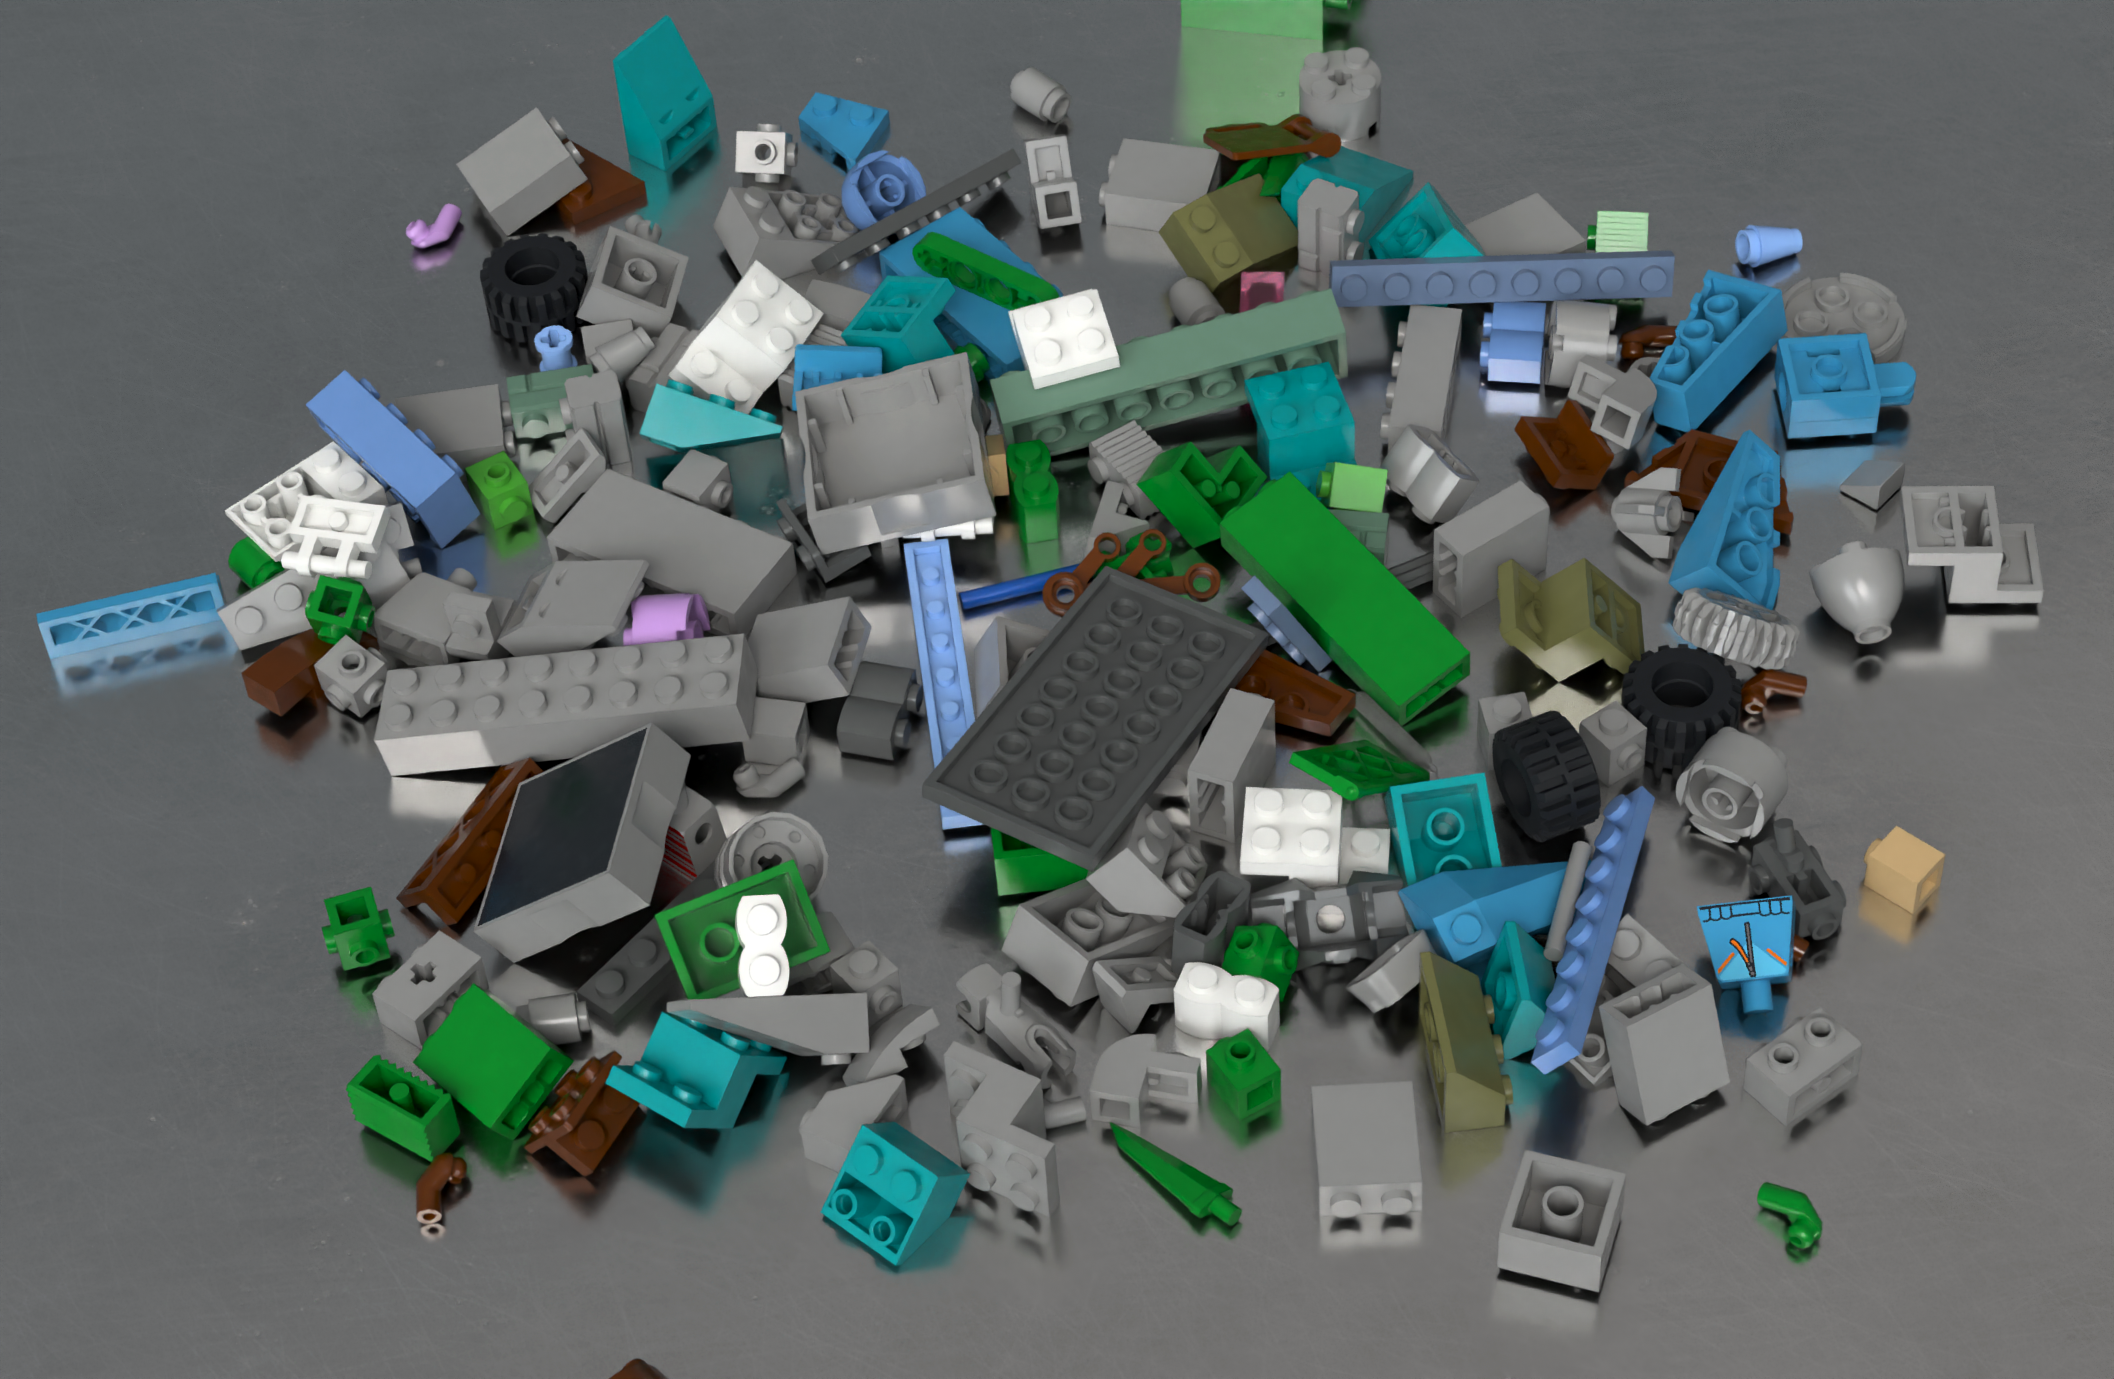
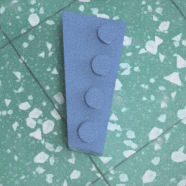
M344 370L306 404V407L318 425L344 452L358 464L362 460L364 461L361 464L364 470L384 487L385 493L389 490L397 502H402L404 512L415 523L419 520L422 521L430 534V538L443 549L480 515L479 510L459 479L464 474L463 471L447 454L442 458L438 457L433 452L436 449L435 445L419 428L414 432L410 431L405 426L408 420L392 403H389L386 407L378 401L381 397L380 394L365 378L357 381Z

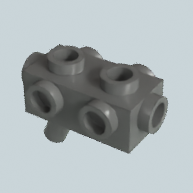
M1787 818L1778 819L1773 823L1775 836L1768 837L1761 843L1754 845L1752 866L1748 869L1751 886L1758 895L1767 893L1770 898L1792 895L1796 908L1795 934L1802 938L1811 935L1815 940L1825 939L1837 930L1838 925L1841 924L1843 908L1846 907L1844 890L1838 881L1830 879L1823 868L1821 857L1816 848L1812 845L1808 846L1798 830L1794 831L1793 821Z

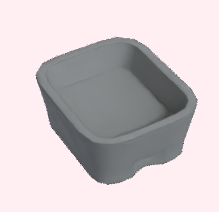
M1418 930L1396 942L1346 986V989L1363 1002L1373 1013L1396 1003L1419 983L1420 953L1432 952L1436 954L1425 930Z

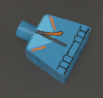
M1792 895L1697 906L1698 916L1720 987L1722 989L1741 988L1744 1014L1753 1015L1774 1011L1771 984L1792 981L1796 915L1795 902Z

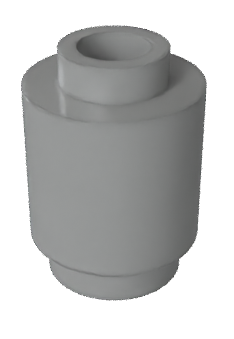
M1029 67L1018 72L1011 82V100L1042 121L1058 122L1066 115L1070 108L1072 99L1071 95L1067 93L1065 86L1035 67Z
M1187 277L1177 281L1170 289L1169 305L1182 325L1192 326L1225 314L1220 303L1202 281Z
M575 992L528 999L527 1005L516 1007L517 1014L554 1045L582 1041L581 1031L590 1030L587 1002H577Z

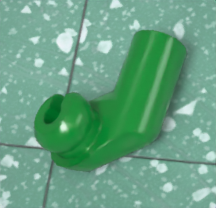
M1765 1182L1761 1185L1757 1196L1759 1206L1787 1215L1791 1222L1790 1227L1787 1229V1234L1790 1236L1789 1241L1799 1248H1808L1815 1240L1820 1239L1822 1221L1806 1194L1770 1182Z

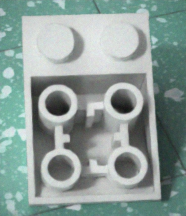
M333 441L226 509L225 513L275 562H279L282 560V555L285 551L299 552L301 543L293 542L289 535V530L302 495L383 506L388 505L384 487Z

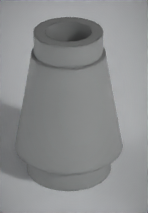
M640 326L634 331L632 330L596 347L595 350L597 352L590 356L589 360L598 373L609 370L616 372L618 382L621 383L649 352L655 348V345Z

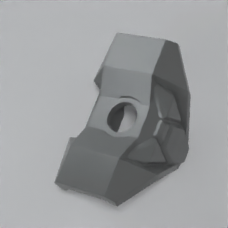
M1353 870L1347 884L1309 888L1297 878H1293L1250 894L1253 926H1257L1260 923H1269L1283 930L1286 937L1299 951L1295 971L1322 962L1340 964L1348 963L1356 958L1375 961L1392 945L1409 935L1406 926L1404 904L1398 894L1399 890L1403 887V880L1399 875ZM1326 905L1339 907L1344 915V923L1335 933H1324L1316 924L1318 911Z

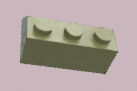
M1421 952L1418 1013L1444 1133L1504 1126L1505 1105L1513 1104V1090L1509 1074L1501 1075L1499 1064L1504 1063L1500 1034H1491L1489 1024H1494L1495 1022L1492 997L1490 994L1482 995L1478 975L1432 952Z

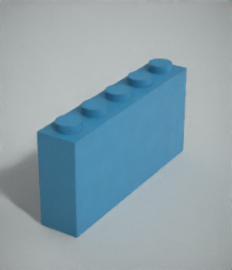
M961 207L879 252L882 282L887 275L934 277L923 271L917 265L912 255L913 247L929 232L939 233L1045 280L1037 273L1032 264L1021 260L1011 251L1005 241L998 240L986 230L984 224L979 219L972 218ZM1051 284L1059 296L1063 297L1061 290L1055 284ZM953 285L956 290L955 293L945 304L943 312L933 320L943 337L955 348L958 345L963 347L967 343L975 345L989 363L990 370L985 375L990 379L998 378L1009 371H1025L1010 323L1008 311L1011 310Z

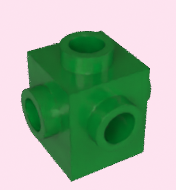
M320 575L316 589L312 590L308 597L305 615L320 640L335 645L347 635L359 644L363 631L369 632L375 617V606L372 605L365 587L360 582L347 577H337V579ZM346 612L344 618L339 616L341 613Z
M371 886L324 899L330 925L321 927L329 955L339 952L344 971L360 966H368L377 961L391 958L386 939L395 936L388 909L378 911Z
M1260 923L1257 926H1236L1230 944L1224 953V961L1221 968L1232 976L1250 975L1273 983L1279 988V1002H1283L1291 976L1297 968L1299 951L1286 937L1283 930L1273 924Z

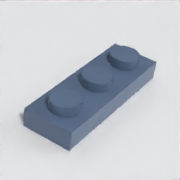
M1255 575L1241 588L1253 601L1247 609L1299 666L1307 660L1320 672L1332 661L1288 609Z

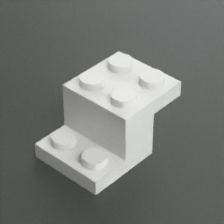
M755 260L731 294L707 319L668 376L677 382L693 387V395L695 397L708 401L710 394L718 395L734 401V410L749 414L763 392L790 364L795 356V346L805 342L824 313Z
M1089 289L1008 311L1025 370H1029L1034 390L1120 367L1119 355L1097 289Z
M1246 787L1240 874L1289 876V880L1297 878L1309 888L1347 884L1353 870L1389 874L1390 829L1342 827V796L1331 790ZM1326 905L1318 911L1319 914H1343L1342 910L1335 905Z

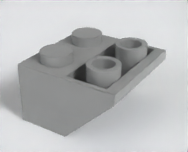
M1145 803L1094 870H1088L1086 880L1118 912L1176 918L1186 905L1197 900V893L1204 881L1208 864L1196 846L1186 843L1172 829L1171 823L1163 813L1153 810Z

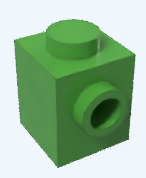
M505 451L465 468L471 499L494 530L534 513L528 482Z
M1338 462L1326 463L1325 471L1320 470L1317 477L1316 496L1321 497V503L1329 509L1382 513L1388 470Z

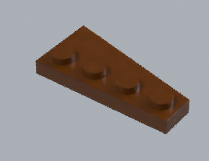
M1267 650L1262 652L1234 688L1275 700L1276 723L1326 736H1331L1356 706V694Z

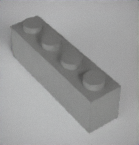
M1410 305L1408 321H1400L1397 347L1403 348L1402 352L1394 351L1392 362V377L1397 378V381L1388 382L1386 408H1391V413L1382 414L1380 439L1388 440V453L1408 424L1427 427L1444 441L1461 345L1462 309Z

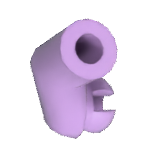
M445 204L433 224L427 226L424 220L417 219L416 222L412 221L406 228V236L411 239L412 245L422 249L444 242L451 237L462 216V212L453 204Z

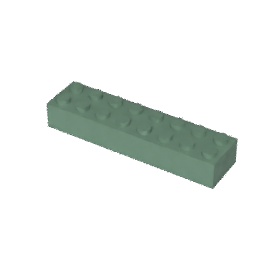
M1332 289L1319 292L1312 290L1300 294L1297 298L1278 303L1266 302L1260 304L1255 309L1241 313H1225L1211 321L1192 326L1180 325L1173 328L1170 332L1151 337L1139 336L1133 338L1125 344L1116 346L1120 361V367L1036 390H1034L1029 370H1014L1006 372L998 378L991 379L990 386L1000 433L1003 434L1005 450L1007 451L1009 444L1040 439L1047 446L1050 456H1055L1088 447L1090 442L1132 420H1135L1142 430L1147 431L1248 404L1244 387V380L1324 362H1330L1336 379L1348 377L1346 330Z

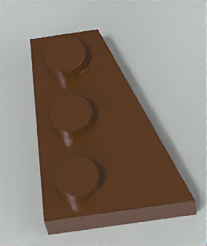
M565 138L561 142L565 144L570 140ZM571 141L585 160L578 166L588 180L555 203L574 226L647 194L645 181Z

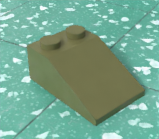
M1260 173L1207 193L1173 212L1158 232L1187 276L1204 282L1214 296L1298 248V230L1276 197L1259 196L1264 183Z

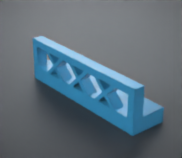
M212 573L37 613L36 616L49 657L54 659L222 620L216 609L225 605V599L219 575Z

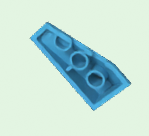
M1751 430L1743 432L1682 542L1668 583L1682 595L1685 590L1692 588H1707L1729 595L1733 594L1736 597L1748 599L1753 603L1773 610L1780 586V570L1773 568V549L1780 546V532L1773 529V508L1780 505V456Z
M1591 860L1588 861L1587 868L1591 864ZM1568 861L1443 871L1399 890L1398 894L1417 931L1425 930L1436 954L1466 969L1491 958L1505 921H1515L1533 939L1549 932ZM1584 876L1582 888H1581V891H1580V895L1582 894V891H1583V888H1584V884H1585V881H1586V877H1585V876Z

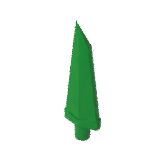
M1304 152L1272 156L1259 196L1278 197L1281 194V188L1300 164L1310 159Z
M1110 1122L1119 1148L1187 1206L1191 1213L1198 1218L1214 1214L1229 1226L1234 1225L1239 1220L1242 1209L1228 1200L1233 1194L1232 1188L1225 1183L1218 1182L1138 1135Z

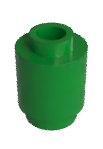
M250 537L238 541L233 546L228 559L229 568L250 589L286 569L282 567L281 561L275 562Z

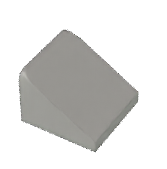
M1865 460L1840 485V490L1878 510L1903 485L1905 463L1900 461Z

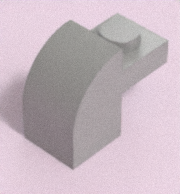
M1059 134L1023 140L1029 176L1027 180L1037 225L1040 229L1082 223L1077 183L1071 173L1066 135Z
M1586 354L1579 360L1567 397L1577 400L1578 403L1596 411L1591 431L1629 450L1644 435L1657 397V390L1651 379L1635 367L1624 373Z
M450 590L443 604L452 631L445 646L447 652L451 656L473 661L507 658L510 652L500 645L497 639L516 605L515 600L474 591L472 594H466Z
M1136 1034L1118 1040L1103 1052L1097 1062L1089 1090L1091 1120L1140 1128L1149 1096L1198 1104L1202 1090L1201 1058L1190 1057L1180 1052L1165 1053L1157 1051L1156 1034Z

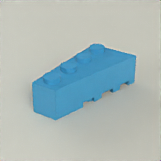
M1711 270L1707 271L1703 278L1704 287L1701 293H1695L1690 302L1691 311L1687 319L1679 322L1675 330V341L1672 345L1666 346L1650 376L1657 390V397L1652 409L1655 423L1688 432L1691 429L1696 430L1778 342V339L1784 336L1788 328L1782 291L1780 289Z

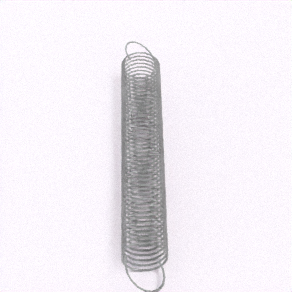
M1366 692L1359 694L1360 696L1356 699L1357 707L1355 706V708L1411 762L1416 763V765L1418 762L1420 767L1425 768L1429 763L1435 766L1431 760L1433 757ZM1430 756V760L1427 763V765H1422L1423 763H1421L1420 761L1422 759L1424 760L1425 757L1427 759V757Z

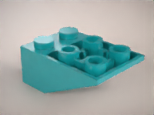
M667 15L647 29L642 36L613 59L628 154L666 172L717 127L713 95L671 17Z
M668 379L666 386L656 383L639 433L642 440L681 453H688L691 449L702 451L779 439L782 435L783 426L776 424L777 416L752 408L750 415L734 410L735 402L710 394L707 401L693 396V387Z

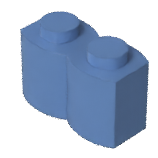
M1524 301L1494 302L1493 312L1484 313L1483 338H1490V342H1481L1480 367L1488 368V381L1540 384L1546 303Z

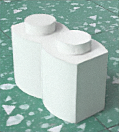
M779 894L743 896L738 904L735 916L737 937L743 947L738 962V981L741 991L745 997L783 996L789 982L788 958L781 946L787 928V915L784 903Z
M1202 962L1185 963L1174 987L1175 1025L1181 1031L1203 1039L1233 1037L1249 1029L1263 1048L1269 1051L1280 1025L1279 988L1262 978L1250 975L1232 976L1224 969L1212 964Z

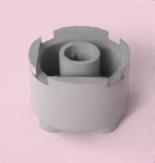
M1353 47L1347 51L1337 50L1325 53H1310L1305 57L1304 65L1299 74V114L1310 119L1312 126L1320 131L1329 130L1337 134L1341 142L1353 141L1364 137L1369 133V127L1374 123L1377 126L1381 118V72L1376 63L1369 58L1368 51L1359 47Z
M1556 300L1553 302L1547 330L1549 344L1548 350H1545L1544 360L1545 385L1570 388L1579 360L1586 354L1604 363L1615 360L1617 335L1609 334V330L1614 331L1616 305L1571 300Z
M1723 727L1704 743L1680 775L1676 784V797L1681 807L1685 803L1692 813V816L1689 818L1691 823L1701 832L1714 839L1728 843L1738 842L1741 837L1750 836L1751 839L1758 835L1786 796L1788 791V775L1785 769L1787 758L1776 747L1767 746L1759 739L1741 733L1732 727Z

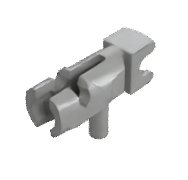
M984 963L968 971L956 982L958 990L967 998V1000L961 1001L956 1005L958 1013L977 1031L985 1027V1033L1017 1065L1022 1064L1026 1073L1041 1079L1042 1089L1051 1087L1052 1080L1047 1074L1052 1065L1064 1076L1071 1073L1076 1062L1075 1050L1052 1024L1021 1000V977L1018 973L1007 972L1001 976L992 966ZM1046 1046L1048 1048L1049 1056L1043 1051V1048Z

